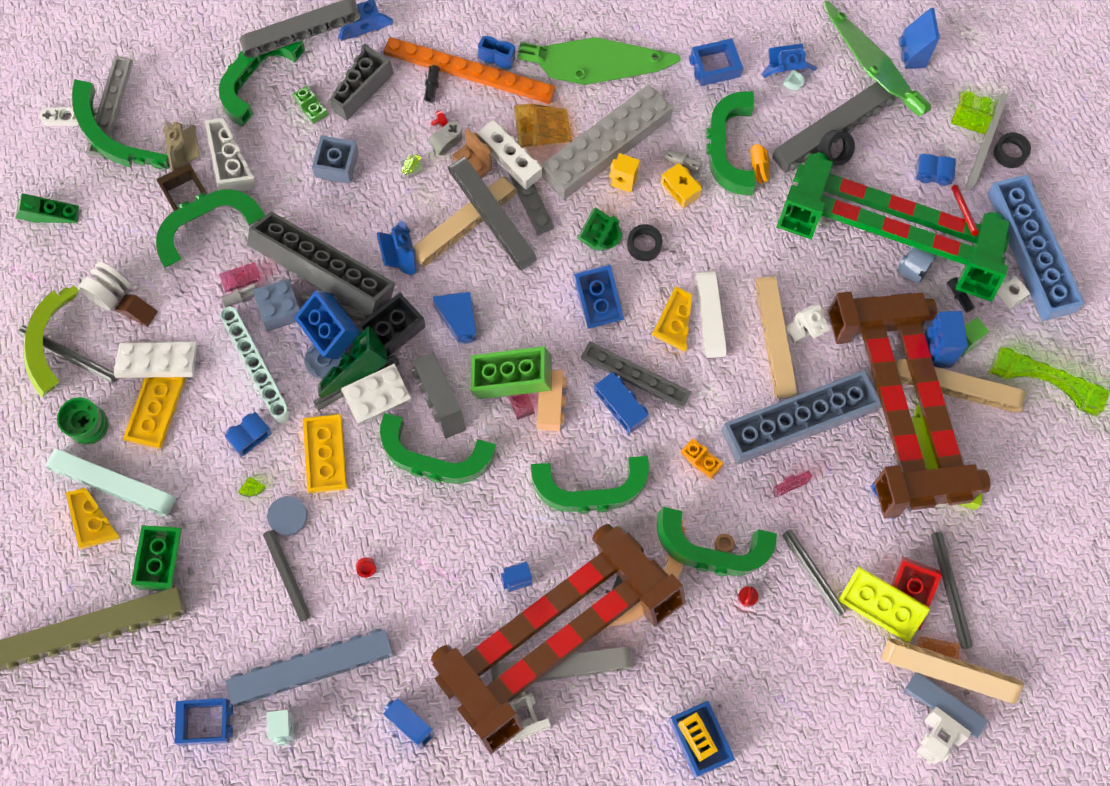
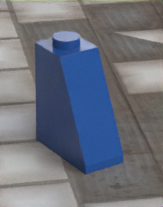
M470 292L433 296L434 308L456 341L463 344L475 341L476 330Z
M398 698L395 701L391 700L385 706L384 716L420 750L435 735L433 729Z

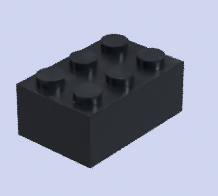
M400 292L356 326L360 331L358 335L368 326L373 329L387 349V358L426 327L424 317Z

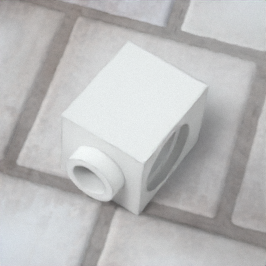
M1016 276L1012 280L1009 278L1004 280L997 294L1009 310L1023 303L1030 295V292Z

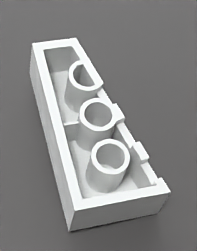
M224 119L205 120L206 134L218 190L246 191L255 189V178L234 142Z

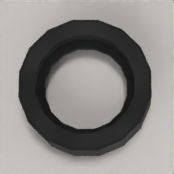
M840 130L827 132L819 145V153L825 154L827 159L837 166L849 162L855 151L853 137L849 133ZM841 137L843 141L842 152L837 158H833L831 154L832 143L836 138Z
M1006 133L996 143L993 152L994 157L1004 167L1018 168L1024 164L1031 153L1030 142L1019 133ZM1003 144H1015L1021 149L1022 156L1018 158L1008 156L1003 151Z
M642 224L634 227L630 231L627 240V248L630 255L640 261H650L656 258L661 251L662 235L652 225ZM645 234L654 238L656 244L652 250L642 251L635 247L634 239L639 235Z

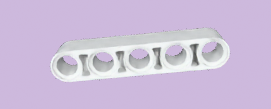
M697 272L696 287L706 358L726 357V343L716 272Z

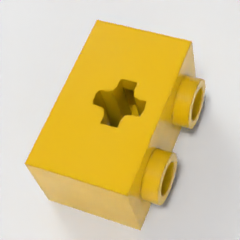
M619 153L617 160L613 159L610 167L609 178L612 179L611 186L632 192L637 180L640 160Z
M680 163L662 174L661 184L683 209L700 197L702 191L701 184L694 180L689 170Z

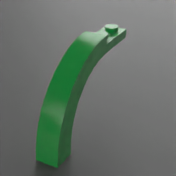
M74 79L72 105L75 117L85 138L100 154L115 163L130 168L132 161H134L138 165L148 164L157 169H169L168 155L129 147L107 136L97 125L94 118L93 103L96 90L93 83Z

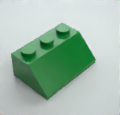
M141 525L131 581L132 586L138 590L162 591L172 588L182 528Z

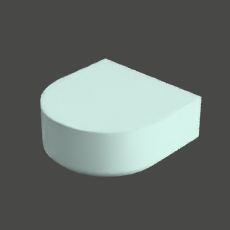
M792 70L783 85L794 91L800 90L805 82L804 76Z

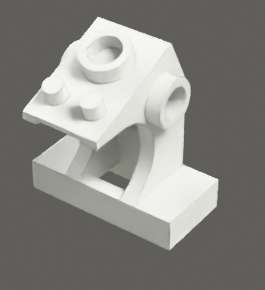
M812 305L798 312L794 321L785 326L786 333L793 344L809 336L815 339L830 331L824 318L825 312L821 306Z
M524 690L509 702V705L515 712L527 706L531 718L520 721L524 729L510 739L511 743L551 728L548 718L538 722L532 705L536 704L532 692L528 693L527 690Z
M936 706L924 720L933 727L931 734L926 733L921 739L920 743L922 745L916 750L919 753L918 757L921 759L924 757L929 765L942 760L946 761L952 753L950 750L952 744L954 743L959 747L969 738L971 732ZM938 733L947 738L946 742L937 736Z

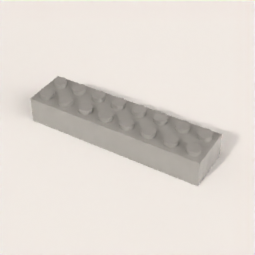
M648 84L541 164L542 178L565 200L610 166L613 159L617 160L619 153H627L669 121L672 116L673 107Z

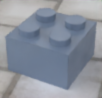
M321 135L312 165L315 178L350 184L359 153L357 142Z
M289 278L253 290L263 324L267 331L297 322L294 317L300 309Z

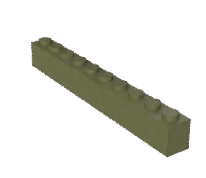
M174 587L0 640V671L4 669L8 671L14 670L24 663L34 664L44 657H57L60 655V652L66 650L68 652L76 651L81 648L80 646L86 644L96 645L101 643L102 639H116L122 633L128 631L129 633H135L148 625L149 627L158 626L164 620H178L181 618V615L187 614L181 590L178 587Z

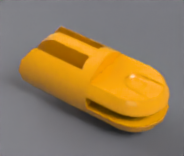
M755 144L750 149L755 179L760 184L767 183L770 180L768 151L763 146Z

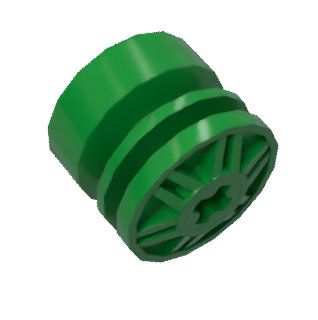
M77 397L66 401L60 407L57 414V424L60 430L79 444L91 445L97 443L106 435L109 427L106 413L86 398Z

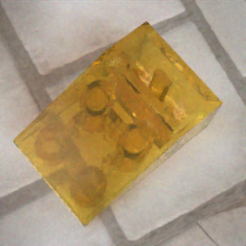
M533 103L514 105V120L518 145L520 147L572 142L567 109Z

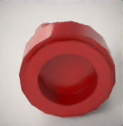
M442 110L435 112L436 119L431 121L430 124L432 126L440 124L441 127H444L448 123Z
M364 557L357 561L355 567L360 577L368 578L374 575L376 564L373 558Z
M752 586L743 587L738 594L739 603L744 607L754 606L759 597L758 592Z

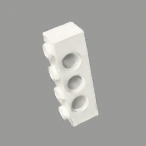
M493 120L477 132L480 141L491 148L492 157L525 190L542 177L541 164L537 160H533L529 152L525 148H521L513 136H509L501 124H497Z

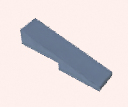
M915 672L905 688V693L932 709L937 706L971 732L970 735L977 739L988 722L987 719L920 673Z

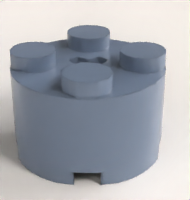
M910 246L907 255H904L901 259L897 271L914 283L919 284L937 255Z

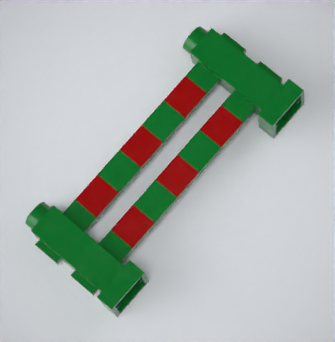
M823 153L808 154L805 165L799 163L793 180L798 185H791L776 228L812 240L821 216L964 264L965 266L957 280L955 290L990 302L993 301L1008 270V265H1005L1006 257H1003V253L1005 254L1009 244L1010 234H1007L1009 221L1004 220L1001 214L997 212L984 213L980 223H975L979 234L972 236L965 219L830 174L833 162L829 161ZM826 192L828 194L972 242V246L891 219L889 217L853 206L851 204L822 195V193Z

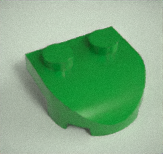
M595 207L592 209L577 239L593 250H609L615 247L622 238V231H620L619 227L620 222L614 215L609 217Z

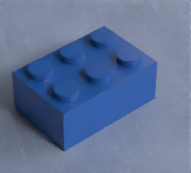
M315 290L294 317L323 358L339 359L360 333L340 304L329 292Z
M962 311L939 312L924 333L933 365L937 368H952L968 347Z
M709 701L669 718L670 726L694 779L735 760ZM696 712L718 750L700 762L678 726L679 722ZM693 722L686 727L689 730L697 724ZM698 729L690 735L693 738L700 734L701 731ZM702 737L695 741L696 746L704 742L705 738ZM706 745L699 749L700 753L708 750L710 746Z

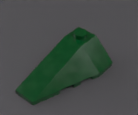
M368 326L352 342L354 347L348 354L346 352L343 353L337 367L333 366L318 384V396L320 398L367 377L385 366L387 363V349L371 327Z

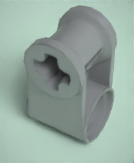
M451 121L430 136L428 143L439 155L446 154L461 141L460 124Z

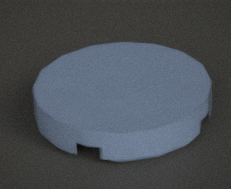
M313 344L305 354V366L314 377L323 379L333 366L337 367L342 358H323Z
M285 496L278 498L271 504L268 509L267 520L270 527L277 534L291 536L297 534L305 526L308 515L305 506L300 500L295 497Z

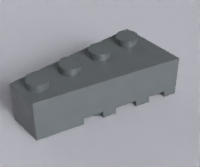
M363 44L361 53L355 57L353 66L347 70L345 79L339 83L330 98L334 113L347 121L394 74L391 61L366 44Z
M434 352L412 360L414 366L411 369L415 380L419 379L420 383H418L420 391L422 394H426L425 401L427 406L432 408L434 421L439 424L445 439L466 431L462 410Z

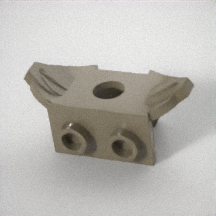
M165 121L163 128L167 145L165 150L168 155L170 169L174 171L200 157L196 126L192 125L183 130L181 123L173 122L171 124Z

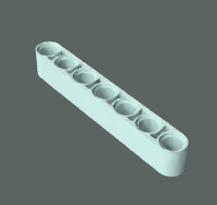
M224 308L220 313L221 320L275 422L285 423L290 418L289 410L235 308ZM235 316L232 320H227L228 317ZM242 331L241 335L235 336L237 332ZM245 347H251L250 350L243 351ZM254 362H259L256 367H251ZM267 378L264 383H259L260 379ZM272 393L276 394L272 399L267 398ZM280 409L284 410L281 415L275 414Z
M58 449L53 450L45 465L47 469L165 517H168L176 501L174 496Z

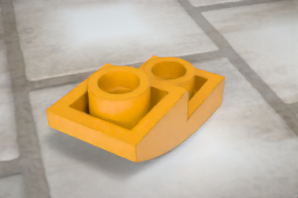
M693 438L680 452L693 466L711 480L724 466L721 460L708 452V448Z

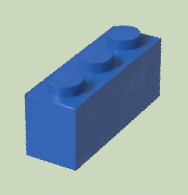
M612 372L594 385V392L627 433L630 434L647 422L648 410L643 404L640 405L637 402L636 396L631 390H627L623 379Z

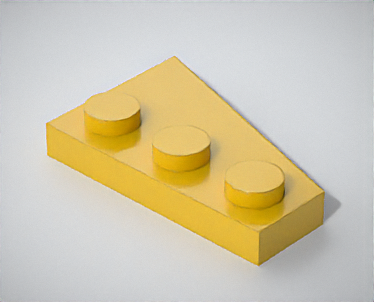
M675 286L651 334L683 352L687 349L686 341L689 330L688 322L692 294Z
M86 488L65 492L79 550L120 539Z

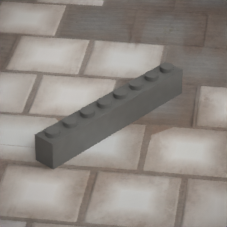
M878 82L874 83L774 150L772 159L785 174L790 170H796L799 163L807 160L808 154L812 155L819 151L821 139L827 132L840 130L850 134L857 125H863L868 121L869 117L872 115L876 116L884 107L893 105L896 101V96L889 93ZM841 137L836 138L833 143L838 142Z

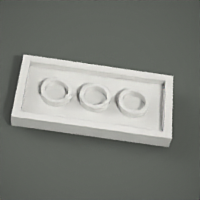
M196 342L119 343L114 376L115 378L193 377L197 344Z

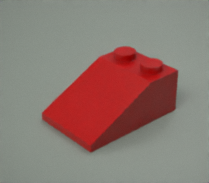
M902 556L892 586L930 607L942 574L938 569ZM923 622L919 626L918 630H921Z

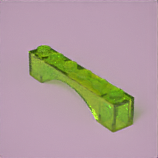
M1001 346L989 369V373L1006 380L1017 377H1030L1046 381L1066 393L1078 410L1095 417L1104 411L1110 393L1109 390L1101 385L1087 382L1082 377L1072 376L1065 370L1055 369L1045 362L1033 360L1030 356L1016 353L1008 347Z

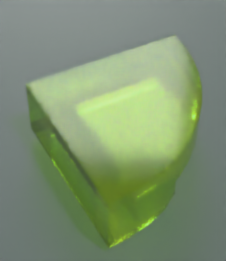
M416 154L407 156L401 173L405 175L410 174L421 157Z
M249 476L238 493L242 496L253 497L261 494L266 487Z

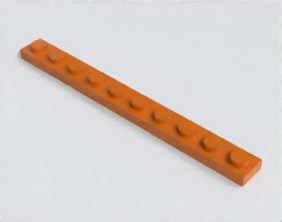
M389 37L384 48V55L427 68L430 65H436L440 68V72L547 104L551 103L556 86L392 37Z

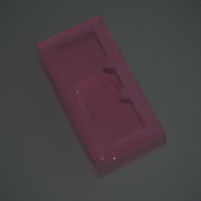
M255 262L219 274L226 293L262 281Z
M528 394L508 396L517 420L535 414Z
M806 471L796 477L794 475L786 477L783 483L773 488L772 493L774 497L777 498L809 483L812 478L811 472Z

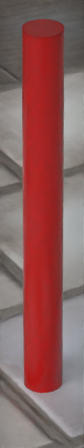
M953 185L951 190L972 236H976L979 234L976 224L958 185Z

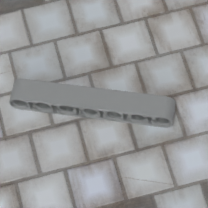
M630 647L571 654L536 682L632 669L633 663ZM519 661L494 665L491 668L492 681Z

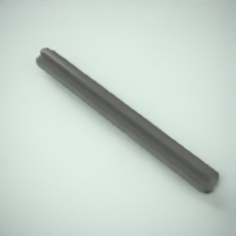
M22 325L18 329L17 333L23 338L25 337L27 327ZM43 335V348L110 383H114L117 380L113 371Z
M935 532L931 535L959 642L962 649H968L973 647L943 533Z

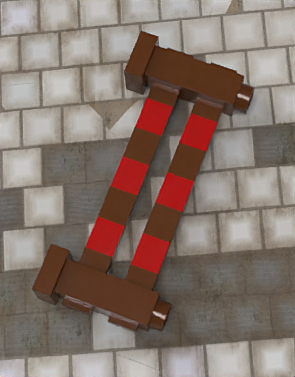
M852 292L837 293L827 311L836 344L851 343L855 335L862 334L898 462L896 466L885 467L874 481L883 518L899 517L906 508L917 510L934 508L938 504L948 503L950 506L972 503L979 494L988 493L991 486L988 472L985 469L977 470L976 464H963L922 327L925 322L932 321L937 316L935 300L933 298L925 299L923 292L853 299ZM898 330L938 469L926 470L887 331Z
M610 524L601 526L592 537L599 552L596 557L465 656H462L456 647L453 649L450 645L438 648L431 656L432 665L438 674L434 678L449 700L455 697L461 704L457 710L471 729L475 731L480 742L490 755L524 729L516 712L509 705V702L640 601L644 616L654 627L686 603L683 585L673 574L668 575L654 559L650 561L644 555L643 547L629 532L625 534L618 525L615 528ZM615 573L622 579L623 582L489 685L486 686L479 678Z

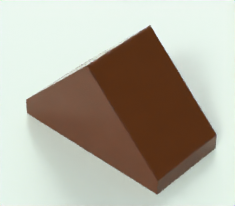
M124 295L115 309L116 312L146 327L150 325L158 313L156 309L137 295Z

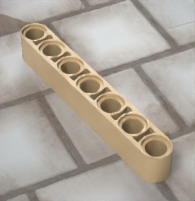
M504 176L488 187L500 206H503L517 193V188ZM471 202L413 246V249H415V260L422 267L427 266L484 221Z
M775 276L756 278L755 287L776 399L795 397L797 394L777 280Z
M906 359L896 360L901 383L914 386ZM934 367L942 394L1010 412H1021L1023 410L1025 391L1022 389Z
M888 638L881 656L882 660L887 663L1013 704L1018 702L1024 687V683L1014 677L894 638Z

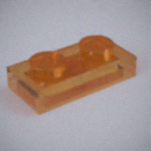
M922 636L918 637L917 646L959 659L960 644Z

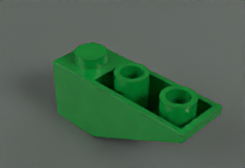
M22 193L18 200L15 219L34 223H77L79 205Z

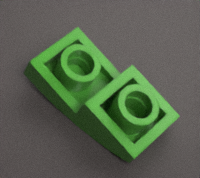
M308 86L292 94L299 107L313 124L328 115L327 110L320 104L316 95Z

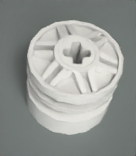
M98 261L95 265L96 269L90 271L95 280L85 277L78 285V289L93 303L106 311H111L118 303L114 293L123 296L125 294L124 290H128L131 285L116 269Z

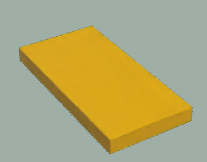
M145 377L123 440L162 450L186 378Z
M342 415L303 418L308 494L348 490Z

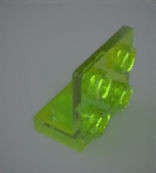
M961 91L951 124L985 135L993 117L995 102L989 97H980L971 91Z

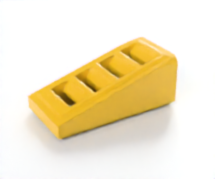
M697 712L678 723L680 730L699 762L718 751ZM693 722L697 724L689 730L686 727ZM699 729L701 733L692 738L690 734ZM704 737L705 741L696 746L695 741ZM706 745L710 746L708 750L700 753L699 749Z

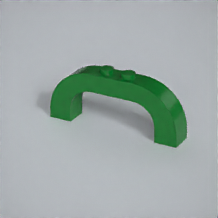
M303 40L252 58L245 57L243 51H241L233 64L231 63L228 66L219 84V97L225 113L234 123L243 127L253 115L250 105L239 99L237 95L240 88L266 58L276 55L286 57L295 63L305 51Z
M749 91L732 93L721 99L715 106L709 128L706 129V139H709V144H706V155H709V167L714 179L726 190L740 195L753 194L755 171L739 170L728 162L726 158L725 123L736 116H752L754 92Z
M231 189L214 191L208 195L204 192L196 196V201L192 203L188 201L178 205V210L172 212L164 219L157 232L156 249L164 268L181 260L174 246V235L182 225L218 207L230 206L242 214L249 226L265 216L262 209L247 194Z
M384 413L381 421L380 438L383 449L390 461L400 469L410 472L412 476L419 478L425 476L436 483L442 481L451 484H462L473 481L487 471L496 453V444L477 439L474 451L468 459L460 463L446 462L411 452L401 445L400 436L404 427L403 418Z
M648 456L628 457V479L623 485L613 489L573 492L562 490L552 479L550 463L531 464L532 484L539 498L556 510L578 512V514H587L593 510L604 513L608 512L609 509H617L630 504L641 494L649 472Z
M663 507L657 515V534L665 551L679 563L694 567L700 572L711 571L715 572L717 576H743L750 574L770 559L776 546L777 533L760 529L751 535L750 549L746 555H734L696 546L690 543L682 532L681 521L683 511Z

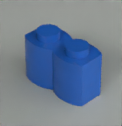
M482 36L478 44V58L485 63H495L501 68L511 69L516 59L515 46L510 42L498 41L491 36Z
M920 154L917 159L915 179L922 183L935 182L941 186L952 184L955 178L956 159L946 156L938 157L931 154Z
M255 412L247 414L239 425L230 427L226 431L225 438L239 456L242 457L268 438L272 432Z
M527 561L503 568L504 573H500L503 588L508 589V592L532 585V576Z

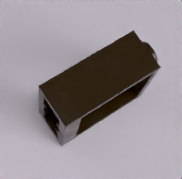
M190 163L156 179L173 211L178 210L168 191L192 179L200 193L205 192L208 195Z

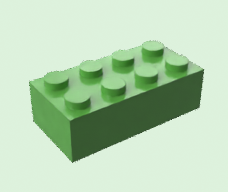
M545 346L471 355L470 391L478 399L552 391V355Z

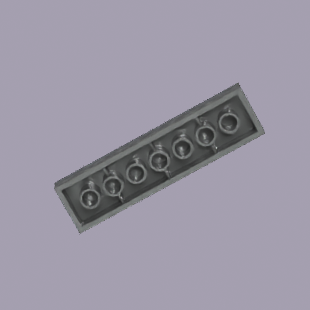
M272 211L249 228L247 246L322 290L331 293L334 297L368 317L392 298L395 282Z

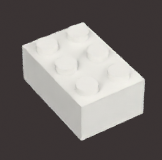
M395 364L341 388L357 425L411 400Z

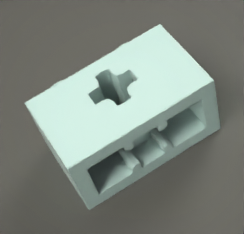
M289 710L267 712V738L277 743L278 746L289 745L290 741H295L294 715Z

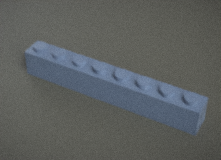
M381 628L370 631V635L367 636L356 635L345 643L337 641L330 644L331 647L322 649V647L315 648L310 651V654L304 656L303 654H296L290 657L291 660L285 662L278 660L272 662L271 666L266 668L260 666L251 669L250 673L244 675L243 673L231 675V679L225 680L231 705L238 707L394 657L387 631Z

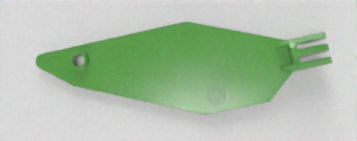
M824 1L829 18L867 75L874 78L889 93L902 98L904 104L918 117L928 113L932 108L931 104L918 91L911 90L891 59L847 19L846 14L840 12L829 1Z
M597 37L546 46L520 42L517 55L519 60L538 63L550 78L582 85L659 72L680 62L681 59L678 54Z

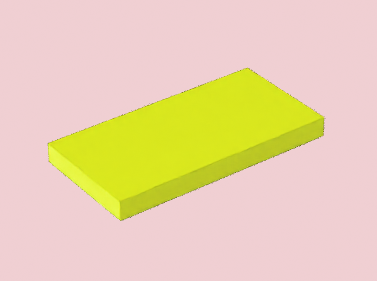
M860 566L857 567L839 597V601L908 643H910L930 610L926 605Z

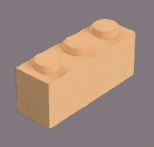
M552 370V391L539 392L537 430L560 431V425H564L565 413H561V407H565L566 395H562V389H566L567 377H563V370Z

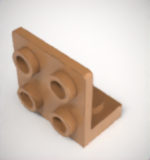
M467 128L465 130L466 145L452 155V159L457 161L464 156L480 178L492 171V150L487 144H483L480 141L479 136L475 132H471Z

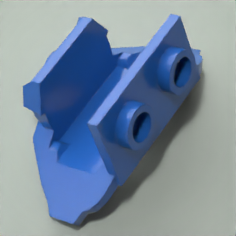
M375 0L359 3L357 6L361 15L360 19L343 26L338 38L340 41H344L374 30L378 31L381 28L393 25V19L378 12Z
M803 43L769 48V65L761 75L766 78L777 72L805 68L816 71L818 67L805 61L806 53L803 49Z
M401 220L391 229V234L377 232L378 243L384 266L399 268L403 273L411 276L417 272L415 249H413L409 234L411 230Z

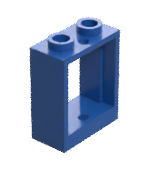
M732 38L692 47L691 55H689L690 65L694 66V76L699 81L700 86L741 77L743 66ZM724 52L729 67L705 72L700 57Z
M227 698L176 701L174 744L188 746L229 743V738L233 736V726L230 725V716H233V705L230 704ZM222 707V737L188 738V709Z

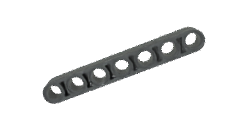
M341 0L246 33L239 40L244 56L252 58L356 22L360 19L361 15L356 0Z
M463 156L449 165L448 170L516 267L522 271L537 261L533 250L467 158Z

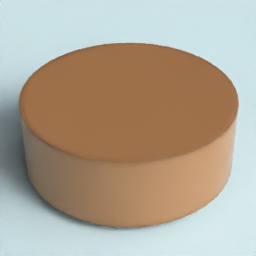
M720 534L714 542V547L717 551L730 553L735 546L734 539L729 534Z

